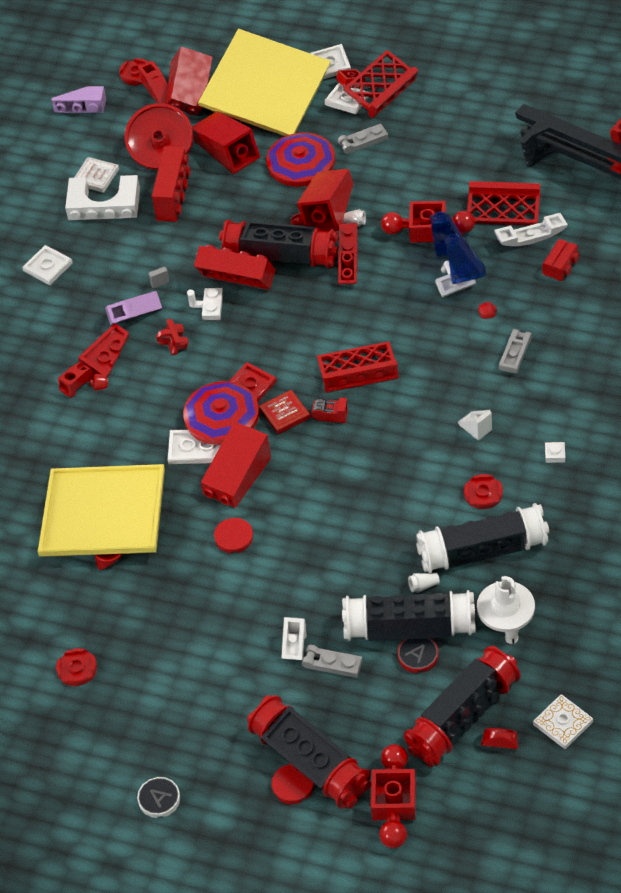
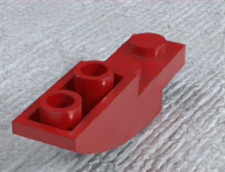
M357 223L339 224L338 284H357L358 226Z

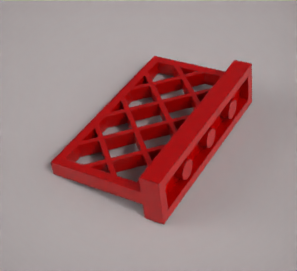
M386 50L345 86L343 91L369 111L368 115L374 118L416 80L419 70L414 66L410 68L390 51ZM388 57L392 60V63H384L383 59ZM373 68H381L382 73H373ZM384 68H393V73H385ZM396 68H402L406 72L403 74L396 73ZM371 77V83L362 82V78ZM373 77H381L383 83H374ZM385 78H394V82L386 83ZM360 87V92H354L351 88ZM363 87H372V92H363ZM375 87H383L384 91L382 93H375ZM364 97H373V101L369 104L364 100Z
M469 181L467 211L472 214L478 210L482 214L478 218L474 217L475 223L538 224L541 194L540 183ZM472 197H481L483 200L476 204L472 201ZM499 198L501 201L494 205L490 199ZM510 198L517 199L518 202H516L514 205H511L507 200H509ZM527 199H536V202L531 206L525 201ZM485 203L491 207L486 212L480 208ZM504 203L508 209L502 213L498 207ZM522 204L527 209L519 213L515 208ZM494 210L499 214L496 218L488 216ZM513 211L517 216L514 219H509L506 215ZM531 212L535 217L533 220L526 219L524 216Z
M389 341L317 355L326 393L399 378L397 361L394 358ZM387 349L384 354L378 352L379 350ZM368 353L366 357H363L360 354ZM346 356L350 357L347 361L343 360L342 358ZM373 356L379 357L377 361L371 360ZM355 359L361 361L358 365L352 363ZM331 360L332 362L330 364H326L322 361ZM337 363L342 364L340 368L334 367Z

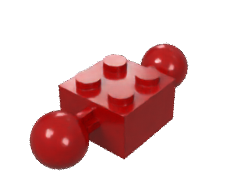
M446 201L410 202L409 218H402L398 213L389 212L381 220L382 230L389 235L398 234L402 228H409L410 242H446V227H453L458 233L466 234L475 226L474 216L468 211H460L453 218H446Z
M391 744L384 748L381 753V763L386 769H372L371 777L372 820H387L380 828L379 837L383 845L392 849L401 847L407 839V830L400 820H416L415 769H403L408 762V755L406 750L397 744Z

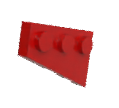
M114 323L78 357L79 362L91 368L94 373L109 377L129 338V332Z

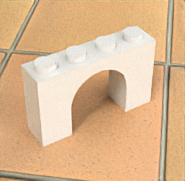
M138 175L120 176L118 193L112 199L103 202L92 201L88 198L89 187L86 177L69 178L65 206L68 220L137 218L140 193Z

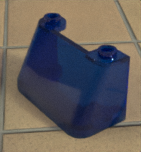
M442 211L430 215L435 254L437 258L441 257V254L447 255L452 284L484 277L486 275L484 263L453 219Z

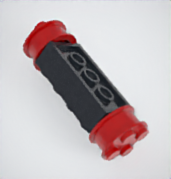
M228 219L224 222V229L219 234V240L222 241L220 250L228 248L233 250L234 253L243 251L249 253L250 256L263 255L269 261L291 262L301 265L311 264L312 267L324 265L330 269L334 266V257L337 258L338 247H335L338 232L334 231V229L320 231L317 227L256 221L233 223Z
M494 645L485 648L484 655L481 658H475L421 714V717L416 719L415 726L411 730L408 729L404 732V739L409 746L407 748L408 752L414 757L418 756L429 767L438 766L441 762L440 758L452 751V746L457 743L464 732L471 728L472 724L479 717L484 715L486 709L498 700L500 694H507L509 686L520 680L521 674L516 666V659L511 655H506Z
M278 695L265 696L259 706L248 715V731L251 734L259 735L260 741L263 744L268 745L312 782L327 798L332 797L340 809L352 808L362 793L370 788V771L368 769H361L356 759L351 758L297 713L293 707L285 706Z

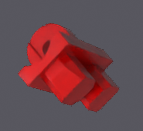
M167 319V327L158 332L156 340L160 345H168L171 355H177L178 350L187 349L188 339L187 337H179L183 336L184 332L182 324H174L172 319Z

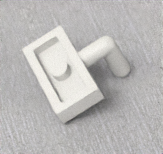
M445 261L441 268L442 273H448V275L435 280L442 298L476 284L469 267L455 272L450 261Z
M205 288L203 301H196L193 290L187 291L189 306L191 308H202V320H221L223 288Z

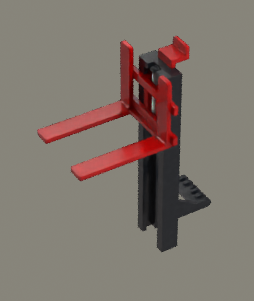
M523 104L515 112L518 120L528 123L526 130H520L522 136L520 144L527 167L533 166L537 160L549 154L559 152L621 179V119L610 130L611 141L526 104Z

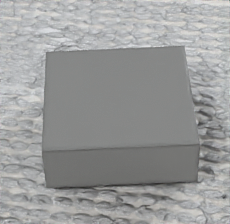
M166 267L149 272L150 283L153 289L170 283Z

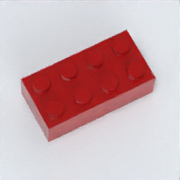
M164 146L152 193L156 221L177 222L178 216L182 213L181 203L185 201L184 190L188 188L187 178L191 175V167H188L189 156L185 152V147Z
M212 245L199 246L194 267L203 277L268 290L271 289L276 270L267 257L263 255H256L255 257L243 251L234 253L231 249L223 248L219 250Z

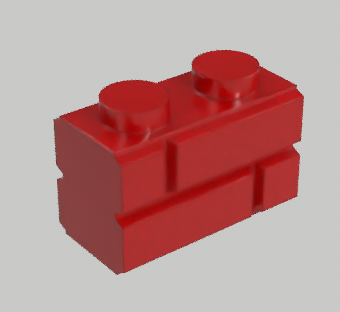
M559 239L542 264V274L550 278L553 277V279L562 281L566 275L569 276L573 263L576 264L580 257L577 244Z

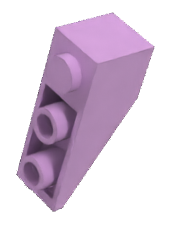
M87 86L53 97L51 101L56 113H103L106 95L104 86Z
M157 291L108 305L105 307L110 325L161 309L162 306Z

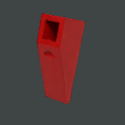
M153 60L139 66L138 71L141 83L157 103L166 104L168 84L160 69Z

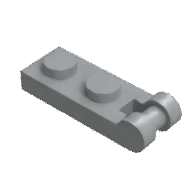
M378 124L348 136L342 135L337 141L340 146H343V151L346 154H350L387 140L388 133L382 124Z
M513 329L499 363V370L517 374L528 344L531 342V332L522 333L520 330Z
M308 645L306 648L307 655L302 660V666L308 669L358 678L363 660L361 656Z

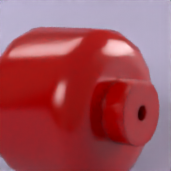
M490 301L482 303L478 307L479 315L483 319L495 317V312L498 311L496 305H493Z
M95 373L89 379V386H93L95 391L105 389L108 386V377Z

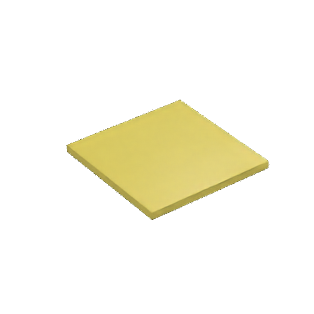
M238 29L203 92L198 106L215 112L218 111L226 116L283 136L294 134L314 98L331 61Z
M164 464L51 469L38 555L66 556L156 552L165 474Z

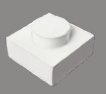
M565 442L545 443L546 463L565 462Z

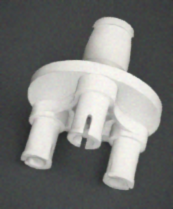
M504 576L501 577V582L496 581V583L489 585L481 592L477 600V612L480 620L486 626L496 631L505 632L506 642L512 644V639H514L515 644L518 641L519 630L526 626L534 615L535 602L531 592L526 587L514 582L512 578Z

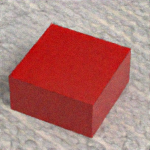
M357 69L338 70L336 80L345 87L360 72Z

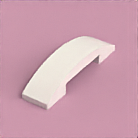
M561 213L544 217L542 223L515 230L511 226L494 230V233L501 245L523 246L548 239L567 228L568 224Z

